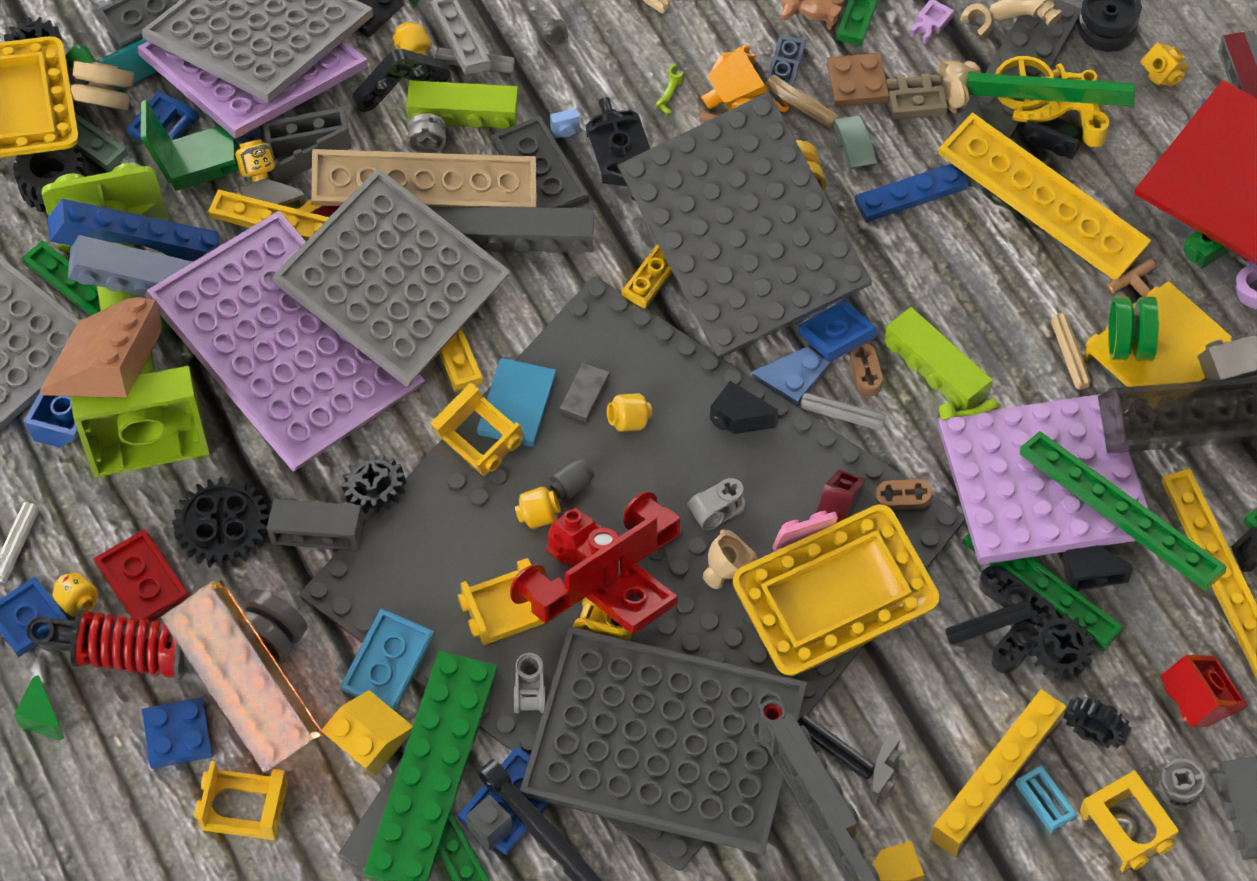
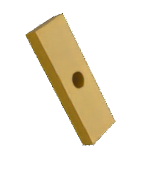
M658 244L621 293L622 297L644 309L647 308L673 273Z

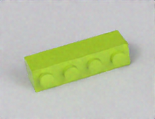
M409 80L406 101L407 121L415 115L429 113L441 117L448 127L469 126L472 128L490 127L507 129L517 125L519 107L518 86Z
M912 307L886 326L884 341L887 347L893 353H898L906 361L910 369L918 371L931 388L938 389L949 403L955 404L956 408L960 410L974 408L990 395L993 380Z

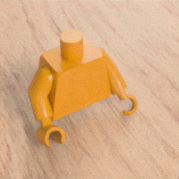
M744 45L742 48L740 46L735 51L719 55L711 72L708 74L714 89L701 96L709 110L724 102L730 111L769 92L753 67L756 53L749 54L750 47L748 45ZM782 99V103L785 105L783 107L778 101L774 100L780 112H787L790 105L787 101Z

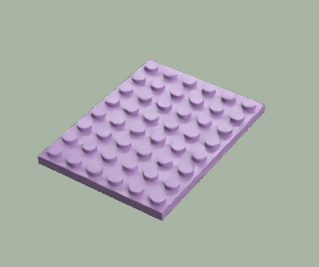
M277 211L149 288L145 293V297L157 300L160 315L294 472L420 388L425 380L419 374L406 387L271 281L273 275L306 242L284 215Z

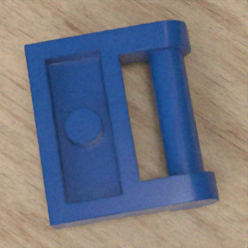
M160 91L149 101L164 129L177 114L182 116L168 133L171 140L178 139L190 124H194L199 119V114L195 109ZM140 112L126 130L129 136L143 143L141 140Z

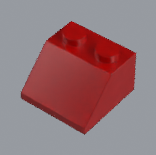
M1185 655L1159 676L1165 684V692L1171 699L1175 700L1181 709V717L1191 727H1208L1248 707L1216 656Z

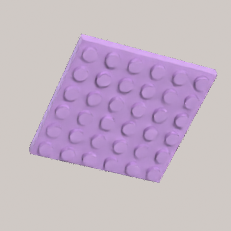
M149 41L138 46L139 56L235 139L368 68L367 59L347 42L343 41L272 101L267 103Z
M1108 393L991 410L987 413L952 417L947 420L938 418L939 432L979 565L1065 552L1066 550L1089 546H1105L1137 541L1019 455L1020 447L1041 431L1148 509Z

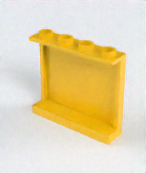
M1169 281L1160 288L1158 286L1154 287L1146 296L1155 297L1158 304V343L1153 361H1137L1133 354V348L1131 355L1126 361L1111 360L1108 347V326L1100 335L1096 333L1090 337L1086 343L1087 348L1084 356L1086 362L1095 357L1152 409L1150 420L1157 426L1161 425L1208 387L1197 357L1206 350L1205 345L1217 340L1227 343L1232 338L1231 335Z

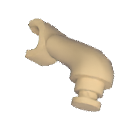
M1000 0L990 4L991 8L989 9L983 4H971L963 11L960 21L962 23H971V21L978 17H984L985 23L977 30L979 36L984 40L993 30L995 20L1000 22L1018 16L1031 15L1033 18L1039 16L1042 20L1046 19L1045 23L1047 26H1052L1061 18L1063 12L1060 9L1056 10L1057 6L1053 3L1054 0Z

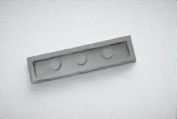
M458 0L430 1V9L464 74L469 75L490 70L491 62Z

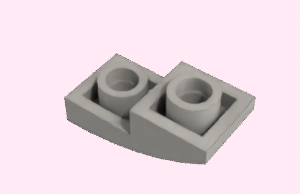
M890 733L882 745L874 769L871 803L877 806L882 797L887 799L896 785L893 782L895 771L893 767L901 755V752L898 751L900 739Z

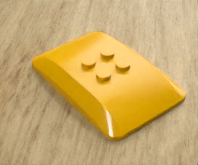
M40 37L0 42V158L63 150L75 146L78 143L79 137L62 41L57 37Z
M880 504L863 510L739 568L735 572L732 582L739 599L774 664L781 673L788 676L805 672L897 629L932 611L939 602L938 590L891 508Z

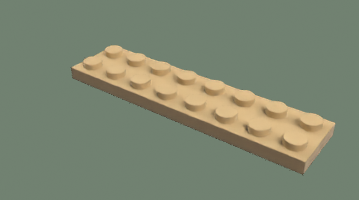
M312 149L311 205L341 206L379 168L428 207H536L535 156Z

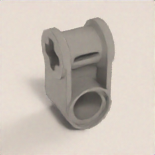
M727 478L715 486L694 495L687 503V508L703 530L711 531L744 511L746 504L743 497L744 487L739 480Z
M524 653L516 661L514 714H519L520 711L537 710L543 714L546 705L543 661L535 653ZM532 667L537 669V672L527 675L523 673V670Z

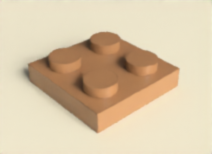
M881 53L827 58V69L834 107L888 102L889 93Z

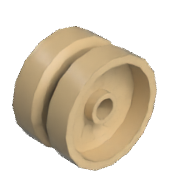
M74 61L72 75L76 79L86 80L89 83L88 86L80 84L71 85L72 100L129 110L131 97L127 93L114 91L115 86L123 88L132 87L134 72L121 70L117 66L92 62V64Z

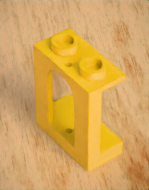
M472 383L430 422L435 434L484 477L489 472L496 470L500 466L502 459L510 451H514L520 446L525 436L520 424L517 422L515 424L512 423L482 396L480 390ZM474 411L502 434V437L484 455L480 454L455 432Z
M211 761L209 771H204L202 776L201 789L204 790L202 800H197L194 817L198 819L201 830L275 840L288 785L285 771L272 769L271 776L219 770L216 761ZM225 790L266 795L260 822L220 816L213 809V801L220 792Z
M1135 770L1085 798L1079 810V813L1086 822L1090 819L1094 820L1123 861L1120 867L1122 873L1130 868L1137 870L1143 867L1150 860L1149 857L1157 852L1159 855H1163L1175 846L1174 842L1179 833L1178 828ZM1133 795L1156 828L1155 839L1146 844H1138L1132 841L1111 814L1109 808Z

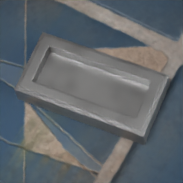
M582 363L560 406V414L587 423L609 379V372Z

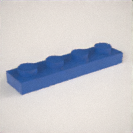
M951 163L855 195L854 202L865 223L966 190L968 182L962 171Z

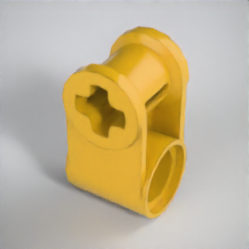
M586 597L583 599V609L580 617L573 624L574 628L628 641L632 638L634 634H631L622 626H615L614 624L617 622Z

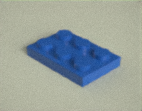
M516 746L501 766L510 776L512 784L520 791L530 756ZM483 785L458 814V820L467 826L466 815L490 795L511 816L512 832L495 846V848L508 856L528 830L501 797L494 795ZM527 798L541 814L551 804Z

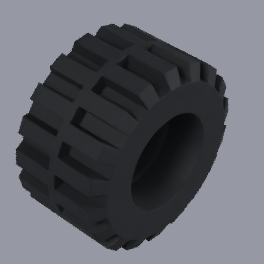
M76 146L63 150L17 155L15 158L16 163L13 164L14 176L22 199L27 202L28 206L31 208L36 207V210L40 212L46 209L42 199V188L44 186L54 183L57 178L65 174L75 173L85 177L88 176L82 155ZM49 172H61L52 178H41Z

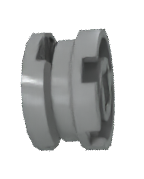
M427 113L415 115L408 121L407 129L409 134L407 135V141L411 150L418 153H435L444 148L446 145V125L441 117Z
M1187 759L1170 761L1164 767L1158 783L1161 798L1168 805L1178 809L1194 806L1199 801L1205 786V775L1195 762Z

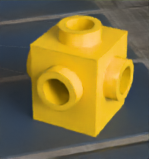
M1157 42L1140 61L1149 72L1148 78L1158 86L1162 84L1172 87L1178 84L1184 78V73L1189 68V65L1183 60L1185 55L1179 49Z

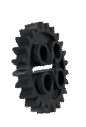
M220 477L218 484L214 485L208 479L206 488L196 484L197 493L187 491L189 500H179L181 509L174 510L176 520L172 521L175 539L179 540L180 550L186 549L185 552L188 558L195 555L197 564L206 559L209 568L212 567L215 561H218L220 568H223L225 561L229 560L232 566H236V558L240 557L246 562L247 552L257 554L255 544L264 545L262 536L268 535V506L264 504L262 495L257 496L255 487L248 490L245 481L236 486L235 478H232L228 484H225L223 477ZM223 500V513L225 517L223 519L224 543L219 545L220 532L218 526H220L221 520L219 502ZM237 506L242 507L241 509H239V510H237V511H232V510H231L232 508L237 507ZM206 508H212L209 512H201ZM234 533H242L238 537H231ZM212 534L209 538H201L203 535Z

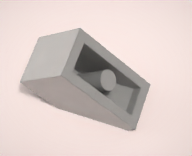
M267 178L250 182L240 187L243 196L298 209L305 204L302 190Z

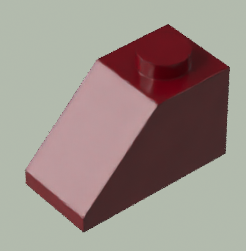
M838 469L825 484L817 512L827 511V514L836 512L838 517L836 523L850 517L866 479Z

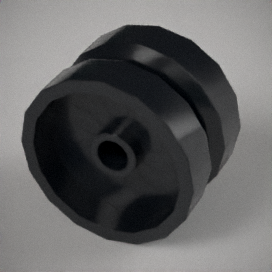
M1083 0L1077 26L1079 36L1090 47L1104 52L1119 51L1128 47L1134 40L1142 10L1141 0Z

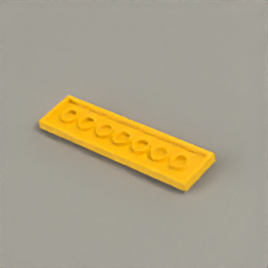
M973 112L939 147L938 154L1113 280L1119 279L1150 245L1151 239Z

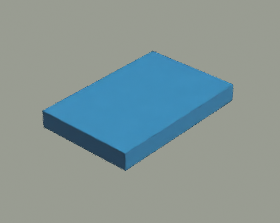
M500 358L487 401L512 423L515 424L517 422L520 424L525 434L522 445L534 447L556 378V370ZM481 417L477 428V435L500 439L502 434Z
M380 608L339 689L355 698L370 690L397 712L436 633L433 630Z

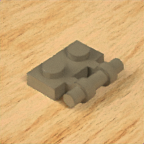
M921 73L917 77L906 78L905 75L896 76V79H886L888 90H893L889 91V103L893 119L947 114L948 107L943 86H937L941 85L940 74L930 75L929 73Z

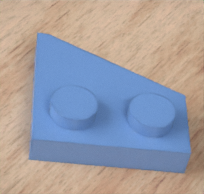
M805 347L754 370L752 378L798 407L804 393H809L829 369L830 362L823 356Z

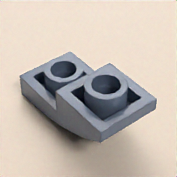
M779 35L766 82L772 75H776L794 86L805 50L806 40Z

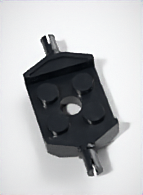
M605 97V101L604 98H601L599 105L602 114L593 117L586 125V136L590 139L601 172L602 183L627 186L618 169V165L650 150V146L638 113L630 109L616 111V109L612 108L610 98ZM623 139L628 143L624 146H617L613 142Z

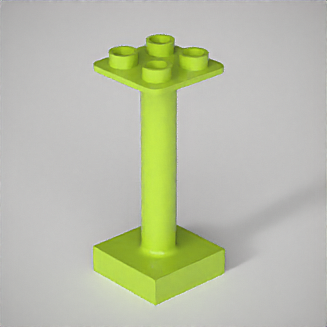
M125 163L118 165L111 172L87 177L75 173L65 174L57 178L54 183L47 184L42 188V199L48 216L61 199H67L169 221L157 174L152 167L141 166L136 163ZM57 243L60 251L70 253L72 246ZM116 243V244H120V245H124V246H128V247L135 248V247H134V244H129V243ZM97 286L101 311L128 298L137 297L127 292L110 291L107 288ZM152 350L127 397L70 396L73 418L94 478L210 455L205 424L189 366L155 372Z

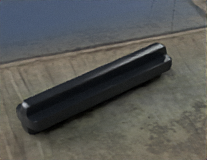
M1025 600L945 629V633L949 643L954 645L1034 616L1031 603Z
M803 715L799 719V726L806 727L813 742L862 778L869 779L872 777L875 769L874 763L810 716Z

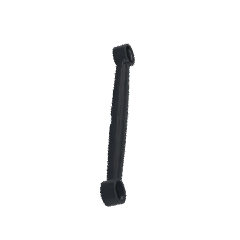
M490 760L477 771L479 778L488 790L494 795L501 797L547 854L563 868V872L572 881H602L556 828L512 784L510 776L496 760Z

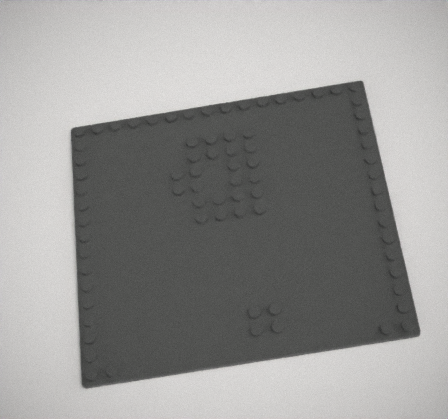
M592 277L515 360L556 370V378L534 447L520 444L517 449L510 451L502 459L500 466L496 470L489 472L484 477L441 440L406 477L407 483L404 484L405 493L398 494L400 501L398 503L391 501L389 503V510L384 506L380 507L379 513L374 512L366 520L359 551L339 550L300 593L303 601L361 643H363L380 608L433 630L436 635L413 678L415 682L425 689L438 651L497 665L498 672L479 728L509 750L513 751L517 746L530 756L543 714L539 710L520 711L519 714H514L516 661L524 653L530 652L540 656L543 661L547 701L568 628H574L575 620L580 617L583 609V599L552 619L551 622L483 646L479 636L473 637L468 624L471 616L468 610L463 612L457 595L462 593L460 583L467 581L468 586L471 587L518 570L517 562L529 558L531 565L542 566L546 572L545 577L551 582L559 577L565 584V572L570 568L547 552L548 532L552 524L531 529L525 522H519L515 506L519 505V496L523 492L545 486L551 491L549 487L551 484L550 477L571 461L583 459L593 470L594 478L590 480V485L570 500L558 499L561 513H558L557 519L563 516L566 511L577 508L597 522L602 528L612 529L620 537L629 531L623 524V515L627 505L635 496L643 492L654 493L660 506L663 508L667 507L680 517V535L637 563L642 569L678 596V604L636 632L629 641L807 682L799 716L800 719L803 715L810 714L865 644L798 675H784L774 664L733 587V579H726L723 587L720 589L711 588L703 580V572L709 567L708 552L711 544L720 535V530L724 529L734 532L756 553L758 559L773 553V544L783 524L792 520H799L800 523L809 520L811 515L817 513L825 484L838 469L866 479L851 516L878 505L876 489L879 484L889 480H908V478L723 358L718 360L714 352L651 311L621 296L620 291L600 278ZM582 363L609 372V379L587 423L560 414V406ZM732 381L777 408L778 424L775 428L733 434L728 430H721L710 420V405L728 382ZM490 388L482 395L486 400L488 398ZM640 393L645 397L646 402H649L652 406V418L648 420L643 430L617 431L614 425L609 424L607 417L608 404L612 402L616 395ZM474 411L455 432L480 454L484 455L499 439L477 435L481 416ZM727 478L739 480L744 487L743 497L746 503L744 511L711 531L703 530L687 508L689 500L697 493L703 492ZM917 488L916 493L906 495H915L916 500H921L922 495L927 493H923L922 488ZM886 490V495H884L886 501H892V497L897 495H894L892 490ZM934 495L932 496L931 503L925 508L892 510L925 569L929 567L963 525L965 519L962 513ZM630 597L628 598V600L639 601L641 600V598ZM532 667L523 670V673L527 675L537 672V669ZM602 816L677 871L683 870L706 842Z

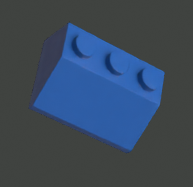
M39 393L23 422L33 440L59 448L75 440L79 433L73 418L71 397L41 395Z

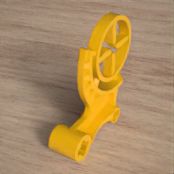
M1030 56L1010 58L1003 62L995 73L1003 74L1006 70L1018 66L1019 76H1026V65L1039 69L1046 75V78L1058 76L1061 79L1097 81V74L1093 70H1085L1082 73L1065 72L1063 65L1060 63L1056 65V70L1052 71L1046 63ZM997 97L1002 104L1014 109L1012 120L1027 122V120L1035 123L1050 121L1060 117L1067 111L1077 110L1081 116L1082 139L1084 143L1090 147H1100L1107 141L1109 118L1105 113L1100 112L1098 104L1044 100L1030 101L1029 99H1023L1024 102L1011 98Z

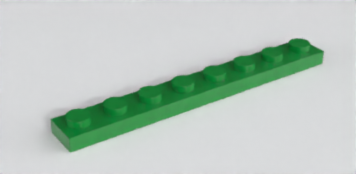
M1041 431L1020 447L1019 455L1203 590L1207 591L1226 573L1227 566Z

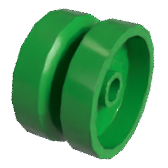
M1113 296L1108 323L1110 359L1126 361L1131 355L1133 348V354L1137 361H1153L1156 355L1159 331L1156 298L1140 297L1133 308V303L1129 296Z

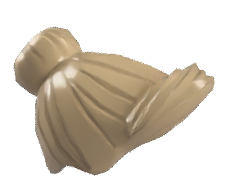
M941 61L939 64L940 86H943L948 108L954 114H957V108H961L969 101V90L967 88L968 73H981L980 67L975 62Z
M724 529L720 530V535L712 542L709 549V567L703 572L702 578L711 588L720 589L723 587L726 579H733L735 572L739 568L758 560V557L734 532Z

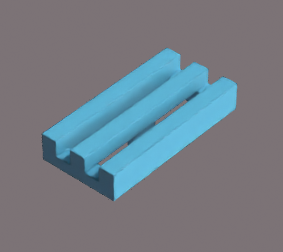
M1042 765L1016 780L1015 785L1051 834L1057 828L1064 827L1067 822L1077 819L1078 814ZM1036 776H1039L1041 781L1044 783V785L1047 787V789L1052 794L1054 799L1065 812L1064 816L1061 815V813L1058 811V809L1051 801L1048 794L1042 789L1040 784L1037 782V780L1035 779ZM1026 782H1028V783L1031 785V787H1032L1033 790L1036 792V794L1038 795V797L1041 799V801L1044 803V805H1045L1046 808L1049 810V812L1051 813V815L1054 817L1055 821H1053V819L1051 818V816L1048 814V812L1046 811V809H1045V808L1043 807V805L1040 803V801H1039L1038 798L1035 796V794L1033 793V791L1030 789V787L1027 785Z

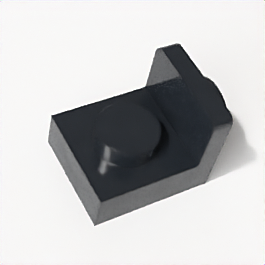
M1257 527L1249 529L1231 546L1242 572H1251L1257 567Z

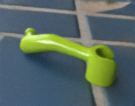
M676 64L669 67V85L663 96L656 103L657 110L661 109L666 116H670L672 111L665 105L670 101L676 86L684 82V72L675 75L678 71Z
M991 398L976 408L956 411L954 403H945L939 406V413L941 419L947 420L952 417L987 413L993 409H1000L1001 404L997 402V399Z

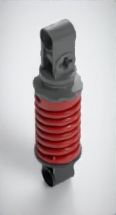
M80 609L75 621L36 617L28 623L26 628L27 637L37 646L70 652L71 664L75 667L92 664L95 668L104 666L105 669L115 668L117 671L127 669L131 673L138 671L140 674L150 673L153 676L162 674L164 677L174 678L178 681L182 680L185 672H195L197 676H204L206 671L223 675H241L256 678L266 674L270 667V660L261 648L231 641L211 640L210 634L207 633L194 635L191 633L189 623L180 624L177 628H174L173 623L167 622L162 628L160 621H153L150 626L148 619H142L139 623L137 618L132 617L127 622L125 616H119L116 620L112 614H108L105 617L103 613L95 614L87 609ZM48 625L50 628L48 637L38 640L36 636L38 629L41 626ZM255 654L262 657L261 665L256 669L247 668L248 658Z

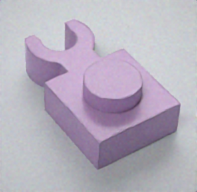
M929 0L917 15V23L912 26L910 37L914 38L917 33H923L922 43L927 44L931 39V32L940 34L953 18L954 10L936 0Z

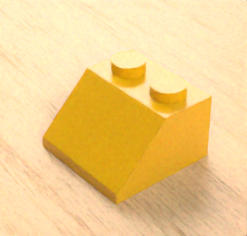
M367 690L341 706L321 732L376 776L411 734L413 725L374 693Z

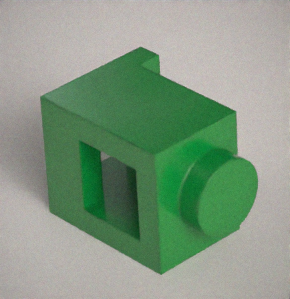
M1196 231L1186 238L1183 251L1190 261L1195 262L1203 269L1226 254L1228 248Z

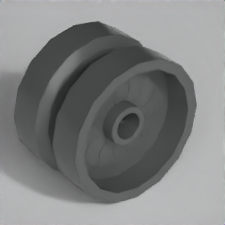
M255 589L243 603L245 611H239L235 614L228 624V629L240 644L261 648L268 656L270 663L280 665L285 662L292 652L291 643L298 642L307 631V623L303 616L285 600L265 590Z

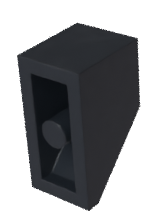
M729 381L710 405V420L717 428L728 430L733 434L776 427L778 424V409Z
M1099 545L1066 550L1061 560L1068 585L1076 591L1128 583L1133 571L1130 563Z

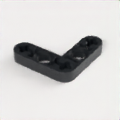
M396 49L390 52L355 90L352 99L360 112H367L378 106L402 78L412 81L446 82L450 78V71L445 62L440 59L406 49Z
M989 566L982 571L979 580L980 590L1003 608L1014 605L1010 601L1009 595L1015 592L1022 594L1030 603H1034V616L1015 623L993 650L991 661L993 667L1001 673H1011L1017 669L1028 656L1030 650L1034 648V646L1018 641L1015 634L1019 631H1027L1031 636H1034L1031 630L1035 625L1039 626L1038 622L1040 621L1036 618L1037 613H1047L1046 619H1048L1052 613H1056V610L1050 602L1002 568ZM995 577L999 579L998 584H988V579L992 580ZM1002 589L1005 590L1004 595L1001 594ZM1012 646L1015 650L1012 653L1011 660L1007 659L1005 662H1002L1000 660L1001 655H1007Z

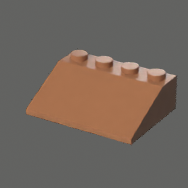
M143 297L128 298L79 321L40 389L41 395L127 397L163 329L157 300L144 299Z

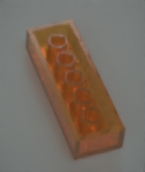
M222 580L210 582L161 617L263 773L277 768L324 735Z

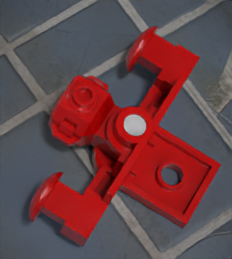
M643 492L635 496L627 505L623 515V524L629 531L618 537L614 530L602 528V526L577 508L568 510L563 516L552 523L548 532L547 552L570 568L565 572V584L559 577L551 582L545 577L546 572L542 566L530 565L522 569L514 578L510 587L511 600L515 604L531 602V612L546 624L586 597L627 631L635 634L678 604V596L637 565V563L680 535V517L667 507L663 508L660 506L654 493ZM639 597L641 598V600L630 601L628 600V598Z

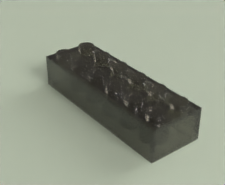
M1257 377L1111 388L1098 396L1107 454L1257 441Z

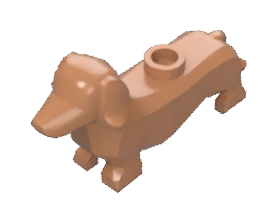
M781 0L783 10L780 18L785 21L793 15L798 16L801 12L812 21H825L828 30L831 31L839 21L837 16L842 11L846 0Z

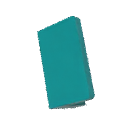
M145 39L97 60L98 63L117 66L118 69L134 72L133 83L158 72L139 56L138 46L148 42ZM115 86L114 90H119L123 87Z

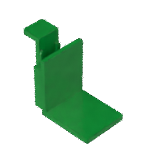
M147 100L141 101V140L169 184H172L175 191L239 171L235 153L240 147L236 148L235 138L221 126L171 140Z

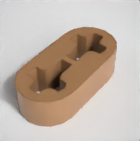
M864 343L851 350L850 366L858 392L864 396H874L882 388L883 376L874 347ZM859 354H863L867 358V365H863L861 357H858ZM866 374H869L870 380L874 382V385H869L865 381Z
M922 479L884 481L876 489L878 505H886L891 510L922 509L931 503L933 496L930 484ZM917 488H922V492L927 493L922 495L921 500H916L915 495H906L916 493ZM886 490H892V493L897 495L892 497V501H886V497H884Z

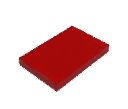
M145 529L93 558L95 565L130 618H137L139 623L142 619H148L151 623L191 599L189 593Z

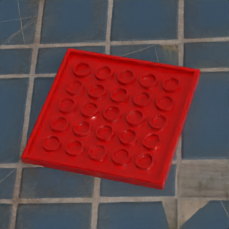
M1222 80L1138 184L1134 194L1256 265L1257 98Z

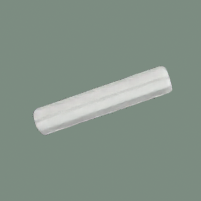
M23 503L0 552L1 583H5L8 580L38 515L39 509L33 503Z

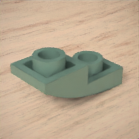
M860 115L834 119L833 125L838 146H843L848 170L875 166L877 159L873 145Z

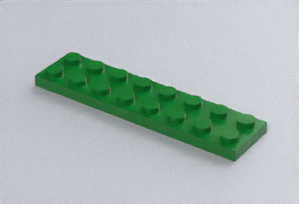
M438 651L363 872L364 878L375 881H429L498 672L497 665Z

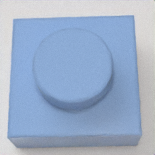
M577 108L550 114L551 133L554 139L570 137L573 134L580 133V120Z

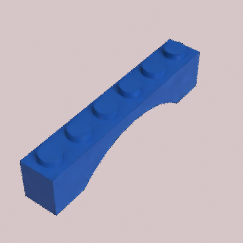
M61 199L47 218L50 242L73 246L78 235L111 243L141 245L155 249L167 256L191 262L198 260L220 246L217 231L67 199Z

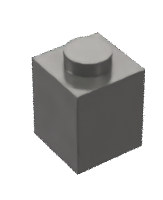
M490 795L466 815L468 830L488 851L512 832L511 816Z

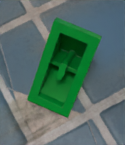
M39 675L34 676L14 713L15 719L20 728L58 741L62 740L65 737Z

